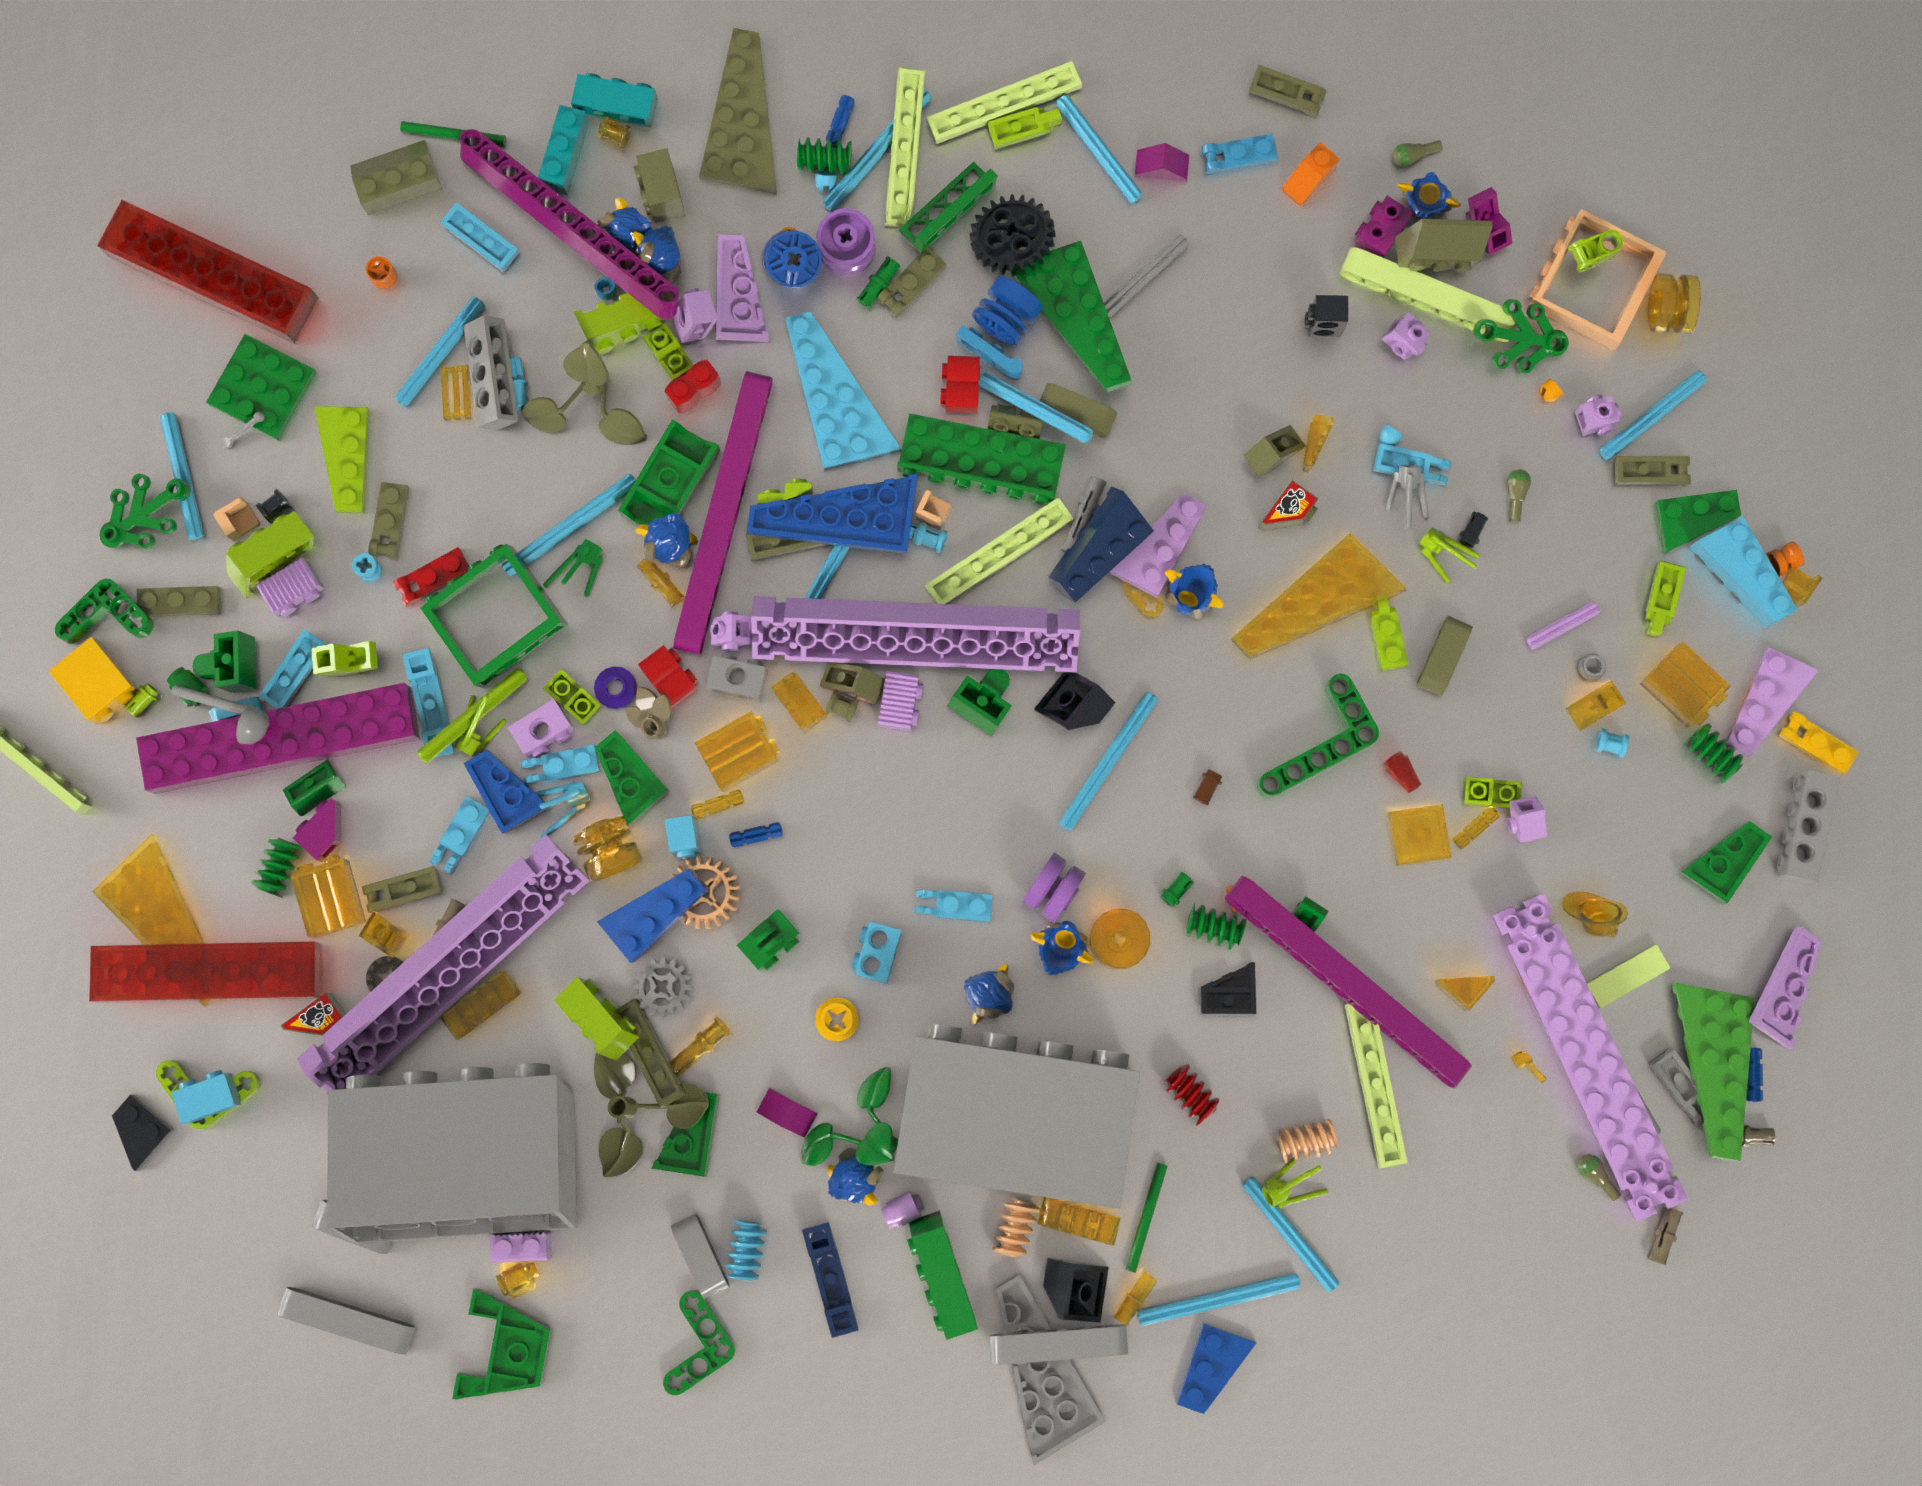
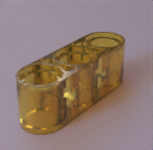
M503 970L445 1012L440 1019L455 1040H459L515 999L521 992L506 971Z
M1044 1197L1037 1224L1114 1246L1121 1218Z

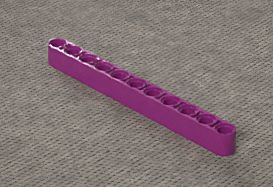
M474 129L462 132L460 135V158L466 165L657 317L671 319L677 314L679 291L673 284L481 132Z
M749 371L745 372L677 626L673 649L700 655L703 650L768 404L773 377Z
M1241 876L1225 896L1226 902L1350 1004L1375 1026L1378 1024L1380 1031L1440 1081L1454 1089L1459 1085L1472 1067L1465 1057L1255 882L1245 876Z

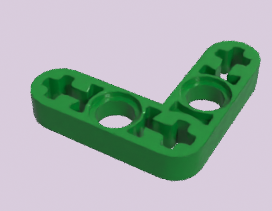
M105 578L97 582L57 622L55 634L68 644L76 643L108 611L129 633L137 638H145L153 631L154 623L151 617L121 586L113 580ZM109 588V591L116 597L111 599L105 591ZM128 602V610L124 614H119L118 609L120 605ZM93 605V613L88 617H84L83 612L85 608ZM134 617L141 621L142 626L140 628L132 621ZM68 627H70V629L72 630L69 634L67 631Z
M696 1290L684 1293L679 1301V1307L704 1348L665 1375L663 1387L670 1395L684 1393L728 1363L736 1352L733 1340L707 1300L703 1299L700 1292ZM688 1296L692 1299L696 1297L699 1299L700 1302L697 1303V1308L700 1312L704 1308L708 1312L701 1315L696 1322L692 1318L697 1315L693 1308L687 1309L685 1306L688 1303ZM704 1319H711L715 1323V1331L710 1335L703 1334L700 1330V1323ZM719 1332L723 1335V1337L718 1339L721 1345H728L730 1347L727 1351L728 1357L726 1358L724 1355L718 1356L716 1354L719 1348L715 1341L711 1345L707 1341L714 1338ZM701 1358L706 1361L707 1370L705 1373L697 1374L692 1370L694 1359ZM686 1366L688 1374L694 1381L690 1382L689 1377H687L680 1383L681 1389H678L676 1386L671 1388L669 1383L672 1381V1378L670 1376L680 1377L685 1373L681 1368Z

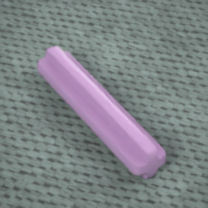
M1592 601L1526 637V642L1530 649L1534 650L1600 614V609L1596 602Z

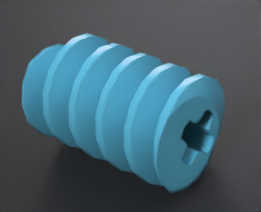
M734 1220L733 1223L740 1226V1229L733 1230L731 1234L738 1237V1240L730 1242L729 1245L734 1247L736 1252L727 1254L728 1257L734 1260V1263L725 1265L726 1268L732 1271V1274L724 1276L747 1281L758 1280L759 1275L752 1270L759 1269L761 1264L754 1259L762 1257L763 1253L756 1248L765 1245V1241L758 1238V1236L766 1235L767 1230L760 1227L762 1224Z

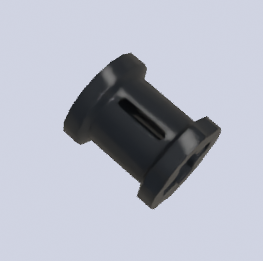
M278 489L274 490V495L262 504H256L257 509L270 524L284 510L292 508L289 501Z

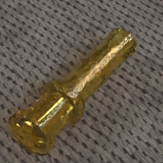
M718 1016L714 1018V1022L707 1029L696 1034V1039L670 1061L677 1077L706 1052L715 1051V1046L725 1037L733 1035L728 1026Z

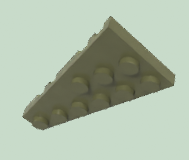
M733 28L699 176L700 179L777 194L760 36L757 32Z

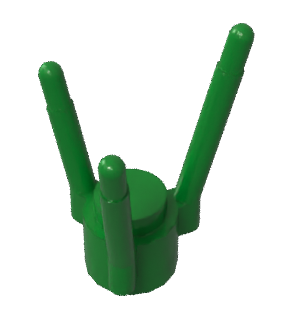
M585 539L543 583V586L545 588L548 587L576 559L561 583L565 585L581 564L586 567H590L593 564L584 592V596L588 597L598 568L603 562V559L599 557L603 550L595 543Z

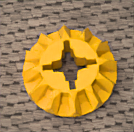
M838 997L830 998L824 1001L817 1009L815 1015L816 1028L824 1038L830 1041H844L855 1033L859 1024V1014L850 1001ZM829 1010L837 1015L846 1011L842 1018L845 1029L837 1024L834 1027L828 1028L833 1020L828 1012Z

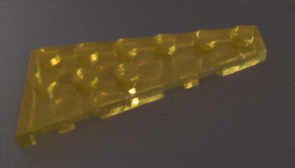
M1349 533L1234 635L1232 642L1251 660L1406 592V587Z

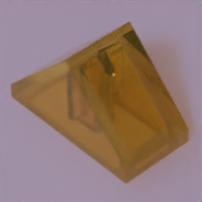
M1610 681L1565 709L1579 731L1623 706L1626 702L1613 681Z
M1495 976L1435 980V986L1461 1009L1470 1011L1495 982Z

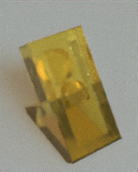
M372 912L359 934L361 938L392 958L397 957L410 935L409 932L395 926Z

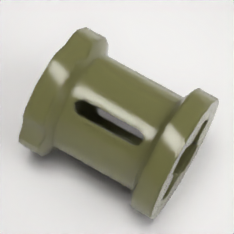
M834 690L825 713H835L846 718V721L851 722L859 701L856 699L852 701L838 695V691Z

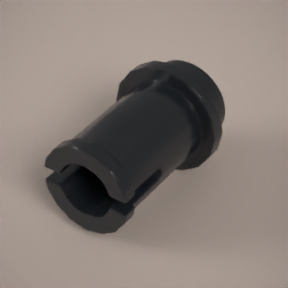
M1472 512L1464 531L1459 533L1460 543L1471 548L1475 544H1479V536L1488 521L1484 514Z

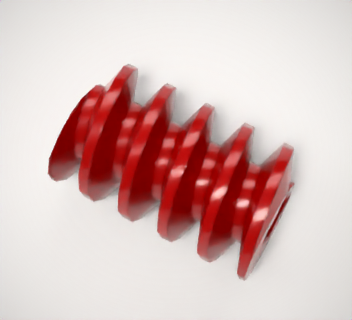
M1186 1064L1177 1068L1160 1085L1167 1082L1170 1083L1166 1092L1177 1091L1173 1100L1176 1102L1184 1099L1181 1109L1184 1110L1191 1107L1188 1117L1198 1116L1199 1119L1195 1125L1199 1126L1217 1110L1216 1107L1220 1100L1217 1097L1209 1100L1212 1090L1201 1091L1205 1084L1204 1081L1194 1083L1197 1073L1194 1072L1187 1075L1190 1065Z

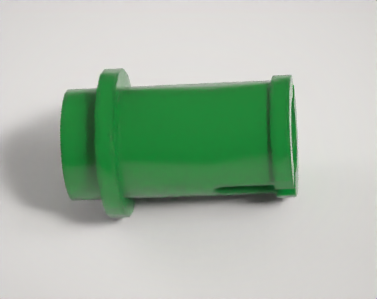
M1180 872L1173 883L1167 889L1162 890L1163 894L1160 898L1170 907H1173L1175 904L1178 905L1180 903L1179 899L1194 884V881L1185 873Z

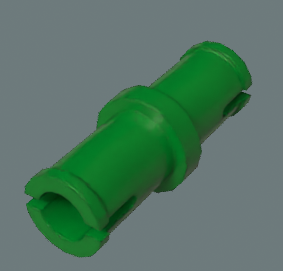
M886 256L876 273L870 275L868 278L870 280L856 300L870 309L882 290L888 287L887 283L897 269L900 268V264Z

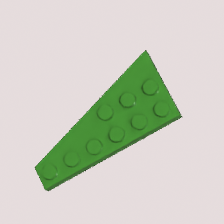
M1674 983L1672 984L1673 993L1677 996L1679 1019H1682L1685 1033L1683 1037L1692 1079L1696 1082L1698 1092L1696 1097L1698 1105H1701L1704 1123L1702 1124L1709 1156L1734 1162L1741 1161L1752 1024L1748 1021L1754 1011L1755 998Z

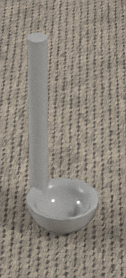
M178 685L173 686L171 692L173 696L240 714L236 732L237 741L240 744L252 745L265 736L269 726V716L265 711L256 706L244 705Z

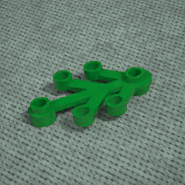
M1508 299L1503 304V311L1506 315L1512 316L1520 331L1497 327L1494 321L1487 319L1477 321L1473 328L1474 336L1481 341H1491L1494 338L1517 341L1516 344L1504 353L1498 352L1493 355L1492 364L1495 368H1507L1513 359L1533 344L1541 347L1529 357H1519L1515 363L1517 371L1529 373L1546 356H1559L1567 350L1569 345L1568 337L1563 331L1553 329L1545 315L1544 306L1541 304H1531L1526 311L1529 319L1537 321L1543 335L1535 334L1521 310V303L1518 300ZM1512 303H1514L1515 309L1513 312H1511L1509 309ZM1537 307L1538 315L1534 316L1533 311ZM1484 325L1486 330L1484 334H1481L1480 330ZM1555 338L1556 345L1552 347V341ZM1503 356L1504 362L1502 365H1499L1498 360ZM1526 360L1527 367L1523 369L1522 363Z
M135 474L131 480L135 491L130 513L123 521L124 506L129 502L130 497L127 491L114 489L110 494V500L114 503L110 522L102 526L99 534L102 544L109 548H117L124 543H130L146 550L152 549L156 542L152 534L142 532L137 535L127 532L135 526L156 529L168 535L173 534L177 529L175 520L168 517L157 519L149 516L173 499L176 501L186 500L191 493L190 485L186 481L178 478L170 480L164 492L144 505L146 491L151 485V480L146 475ZM143 478L144 483L139 487V480ZM178 485V491L173 493L174 487ZM120 493H122L123 497L121 501L118 502L117 497ZM169 522L170 527L168 530H165L164 526ZM114 530V536L110 539V533ZM145 537H148L149 541L144 545L143 540Z

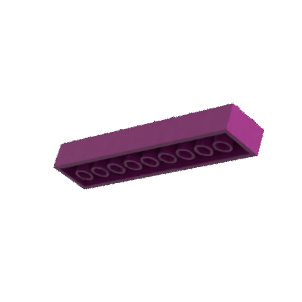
M406 683L265 711L269 716V726L266 734L260 741L252 745L240 744L237 741L236 732L240 716L136 737L145 791L153 794L421 740L412 689Z

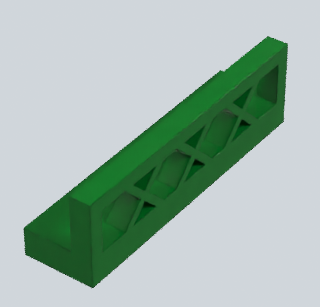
M973 161L899 229V232L922 253L995 187L998 175L991 168L985 173ZM974 172L979 179L971 186H966V177ZM951 191H962V194L953 203H947V194ZM932 208H944V211L934 220L929 219V211ZM913 225H925V228L916 237L909 231Z

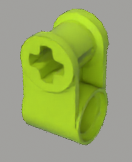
M1607 230L1595 236L1576 241L1568 247V251L1573 253L1578 264L1576 269L1580 273L1615 258L1622 248L1624 241L1618 231ZM1603 241H1610L1615 249L1609 250L1605 248Z

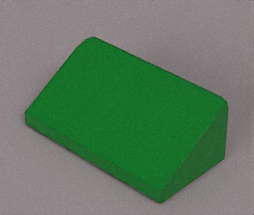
M327 759L285 787L283 792L290 806L299 816H304L322 801L329 799L345 788V784Z

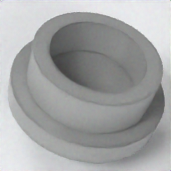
M1587 654L1579 662V672L1587 680H1598L1606 672V662L1598 654Z

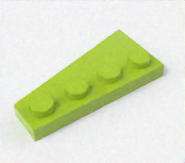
M314 406L335 511L337 513L364 514L369 409L368 407Z

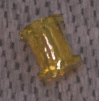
M606 116L600 124L597 137L601 140L604 138L610 140L622 149L629 141L632 128L628 125L625 127L621 126Z

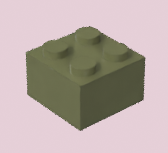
M665 148L637 155L638 165L634 166V170L641 189L640 194L647 216L652 215L655 223L685 216L668 149Z

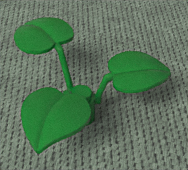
M889 1067L881 1068L871 1074L859 1088L857 1094L858 1106L862 1109L867 1108L868 1114L876 1123L867 1132L865 1139L860 1140L839 1133H832L833 1126L830 1123L819 1124L809 1132L801 1150V1163L803 1165L817 1166L824 1162L832 1151L834 1139L858 1144L856 1158L864 1165H879L894 1161L893 1154L897 1150L898 1139L893 1136L891 1126L886 1122H881L874 1113V1108H879L884 1104L890 1091L891 1069Z

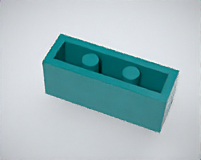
M586 73V75L577 74L571 105L572 108L585 111L587 116L651 128L658 98L655 89L648 84L637 83V85H633L619 78L608 80L602 79L597 74Z
M559 105L538 178L555 192L568 196L589 126V120L585 111Z

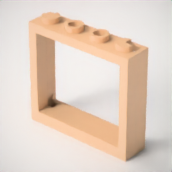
M1581 209L1576 217L1571 215L1567 221L1564 230L1568 232L1565 238H1559L1552 252L1556 253L1553 261L1548 260L1542 269L1541 275L1545 277L1541 284L1536 283L1529 295L1533 299L1530 305L1541 304L1544 306L1545 315L1548 318L1614 351L1621 343L1667 252ZM1579 228L1594 236L1607 230H1616L1623 237L1624 242L1621 249L1647 262L1612 332L1543 298Z

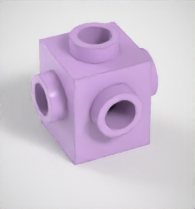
M1407 312L1394 320L1381 339L1392 348L1396 355L1405 360L1413 354L1418 356L1426 348L1427 344L1425 341L1431 333L1424 327L1422 322L1416 320Z
M1602 395L1591 397L1586 400L1587 403L1580 405L1575 411L1583 436L1596 432L1598 436L1610 433L1621 417L1619 405L1616 402L1614 403L1612 396L1602 398Z
M726 611L722 612L720 617L711 618V645L722 646L723 651H738V646L752 644L753 633L750 616L738 615V612Z

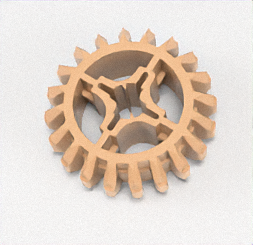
M701 856L696 857L697 865H693V862L687 859L688 869H693L695 872L712 871L716 873L713 878L704 882L710 888L708 893H710L709 897L713 900V903L709 899L701 897L678 920L686 915L687 918L684 924L689 926L694 919L696 929H700L702 921H705L706 929H711V920H714L717 926H721L722 923L719 917L722 915L725 919L729 920L731 917L726 913V910L728 908L732 911L737 910L736 906L730 904L731 900L740 901V896L733 895V891L741 889L740 885H731L732 882L738 879L737 875L734 874L728 877L727 874L732 868L728 865L721 870L723 861L720 859L713 866V857L711 856L707 857L706 864H703ZM681 865L677 866L678 871L681 873L685 871ZM671 874L670 878H673L677 875ZM723 880L726 894L721 905L715 898V890ZM702 903L709 904L715 910L706 915L690 912L694 907L697 908Z

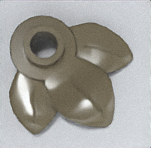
M639 687L636 694V706L626 708L625 712L629 721L634 726L641 728L644 735L649 738H660L667 731L666 721L671 716V703L665 694L657 697L650 689Z

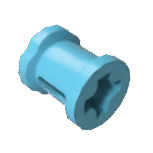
M361 553L353 559L352 569L364 581L373 582L381 576L382 567L370 554ZM368 563L371 564L372 567L366 569V572L362 570L363 567L368 566Z
M1601 728L1596 739L1595 751L1601 752L1603 750L1617 754L1618 758H1623L1628 748L1629 735L1624 734L1620 736L1609 733L1606 729Z

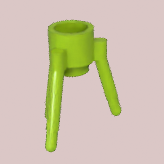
M1432 527L1419 542L1424 547L1421 553L1429 559L1447 583L1450 582V578L1433 556V552L1438 555L1445 549L1471 568H1477L1474 562L1450 545L1475 558L1480 557L1479 553L1446 536L1440 530L1437 531Z
M471 695L466 710L474 704L475 695ZM487 695L484 696L469 729L456 739L457 742L454 746L470 756H474L476 751L482 753L486 744L506 723V719H502L481 742L479 741L481 736L474 733L489 700Z
M1292 1158L1272 1178L1264 1182L1265 1187L1262 1188V1193L1267 1203L1271 1207L1277 1206L1281 1209L1292 1203L1327 1194L1328 1189H1322L1288 1198L1291 1195L1290 1188L1319 1172L1321 1166H1316L1289 1182L1285 1180L1279 1181L1296 1163L1295 1159Z

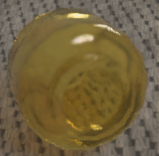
M519 1261L507 1262L501 1265L498 1269L499 1274L495 1276L503 1296L508 1295L510 1298L516 1299L535 1289V1278L539 1277L533 1261L530 1263Z

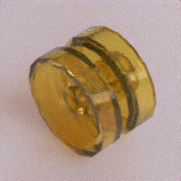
M1657 273L1651 284L1648 301V325L1650 331L1667 333L1671 327L1675 333L1691 334L1694 331L1701 301V288L1698 276L1681 274L1676 280L1673 274Z
M1112 909L1103 913L1094 922L1089 933V948L1093 957L1102 966L1111 970H1126L1137 965L1146 956L1150 947V931L1146 921L1138 913L1128 909ZM1120 934L1121 937H1125V942L1117 944L1115 942L1116 935Z

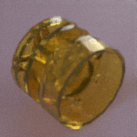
M624 816L595 822L572 838L575 846L584 845L577 851L579 856L590 854L593 856L583 864L590 882L616 875L643 860L635 842L622 843L632 833L629 828L619 830L627 824Z

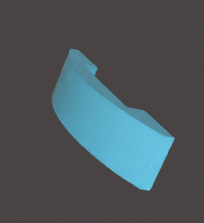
M429 648L402 654L408 681L411 682L424 745L450 724L441 684ZM453 743L436 757L455 753Z

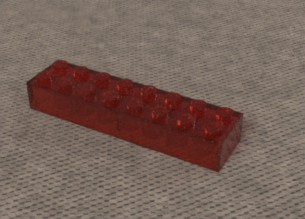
M121 200L97 245L108 257L294 344L319 298L312 288L124 200Z
M316 941L91 946L89 1002L134 1003L318 999L321 996V944Z

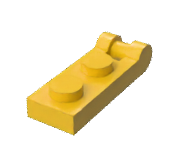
M1792 712L1789 717L1790 723L1787 728L1783 727L1779 736L1841 776L1846 775L1859 752L1808 721L1802 714ZM1799 728L1805 731L1802 737L1796 734Z

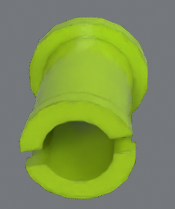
M145 683L144 686L140 685V690L124 706L136 718L140 716L153 700L156 701L158 699L156 696L159 692L149 683Z

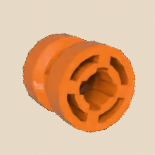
M376 256L371 258L366 264V274L377 288L386 290L395 285L397 272L387 258Z
M1793 541L1785 544L1781 550L1774 549L1766 554L1778 576L1786 574L1788 568L1797 569L1805 563L1800 547Z

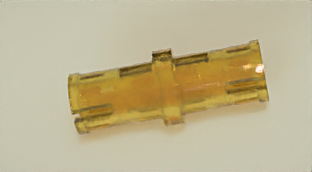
M644 558L637 565V568L652 583L651 587L653 590H658L670 603L671 607L676 606L684 599V594L671 582V576L667 572L664 573L654 561H645ZM654 573H655V574L659 577V579L666 585V587L668 588V590H667V589L660 583V581L653 575Z

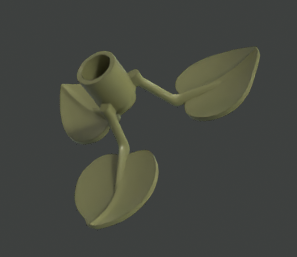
M588 340L571 351L564 359L563 367L566 373L573 380L581 382L564 405L558 408L552 399L538 397L530 400L522 410V416L535 428L546 433H557L563 430L566 425V418L561 413L569 407L582 390L592 396L600 393L601 415L604 419L599 422L598 427L606 438L615 443L627 445L639 443L647 437L641 423L631 412L625 409L614 408L607 413L606 392L608 389L604 385L609 373L600 355Z
M596 1051L594 1075L597 1088L603 1096L611 1099L608 1103V1112L613 1118H617V1123H620L625 1129L624 1131L621 1128H612L605 1132L600 1140L599 1156L603 1176L615 1177L622 1175L634 1168L641 1159L643 1152L642 1141L639 1137L630 1135L631 1128L625 1122V1119H631L635 1116L637 1109H667L666 1116L669 1123L676 1128L687 1129L699 1122L709 1106V1099L705 1092L696 1085L680 1082L686 1095L664 1108L659 1107L658 1104H638L633 1098L625 1097L627 1094L625 1088L632 1086L636 1080L637 1069L634 1061L626 1054H622L615 1061L598 1054Z

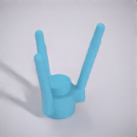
M573 781L567 785L536 792L540 797L560 792L564 794L540 804L541 809L567 800L570 807L575 805L572 810L543 832L540 838L545 834L550 835L576 813L587 808L585 803L591 801L582 781L578 783Z

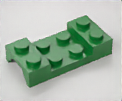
M672 419L619 507L618 512L620 515L638 525H649L650 521H653L655 518H663L670 513L680 515L703 474L708 472L720 452L719 445L700 438Z

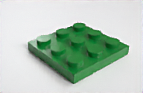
M244 334L206 403L244 424L252 420L256 412H262L265 416L264 420L255 423L252 428L279 440L313 380L316 370Z

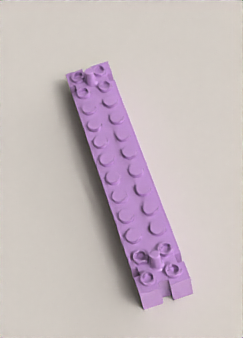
M754 596L751 614L753 633L752 659L774 660L775 655H785V660L1030 671H1044L1045 666H1055V672H1077L1080 610L1058 609V614H1047V608L787 598L786 602L777 603L776 597Z
M545 834L530 848L533 852L531 856L526 860L522 856L322 1035L324 1042L319 1047L313 1044L297 1058L305 1076L318 1087L323 1086L328 1094V1090L346 1089V1078L349 1076L376 1075L565 903L562 898L568 892L574 895L589 882V879L563 853L559 846Z
M1541 893L1523 901L1522 903L1525 908L1517 912L1511 906L1493 914L1492 917L1500 934L1503 936L1508 933L1512 941L1506 947L1616 1182L1622 1191L1628 1189L1630 1193L1624 1199L1635 1221L1638 1222L1657 1214L1655 1206L1662 1203L1669 1209L1689 1200L1680 1180L1676 1176L1670 1178L1668 1171L1674 1169L1559 924L1551 925L1547 917L1553 914V911L1545 894Z

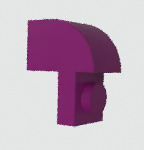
M1490 187L1468 198L1470 211L1465 213L1467 220L1492 221L1493 227L1485 251L1491 255L1511 245L1510 223L1499 213L1497 192Z

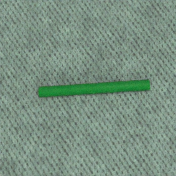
M401 121L400 125L401 132L460 140V135L463 131H466ZM481 132L496 145L505 146V135Z
M1157 1162L1125 1270L1136 1273L1167 1171V1165Z

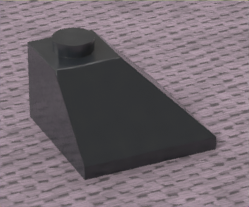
M1063 672L1034 710L1061 727L1072 730L1099 724L1116 702L1098 684L1076 672Z
M1047 1258L1043 1287L1059 1319L1101 1322L1109 1267Z

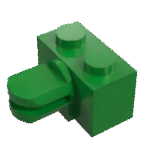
M238 630L214 634V650L195 657L192 665L193 672L196 676L206 680L215 679L216 688L231 693L256 690L255 637Z
M990 669L980 683L967 675L952 696L947 707L992 736L1012 707L1011 704L1001 698L1009 686L1010 678L1003 669Z
M777 909L739 942L737 946L759 971L763 968L768 971L779 961L777 956L785 950L788 953L800 943L797 938L801 934L782 912Z

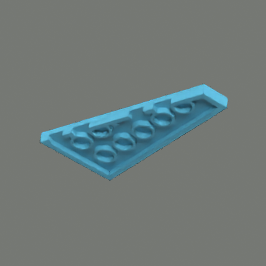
M812 312L786 317L824 471L901 452V448Z

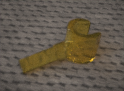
M1520 1051L1511 1057L1519 1070L1527 1066L1541 1083L1546 1081L1547 1078L1535 1067L1529 1054Z

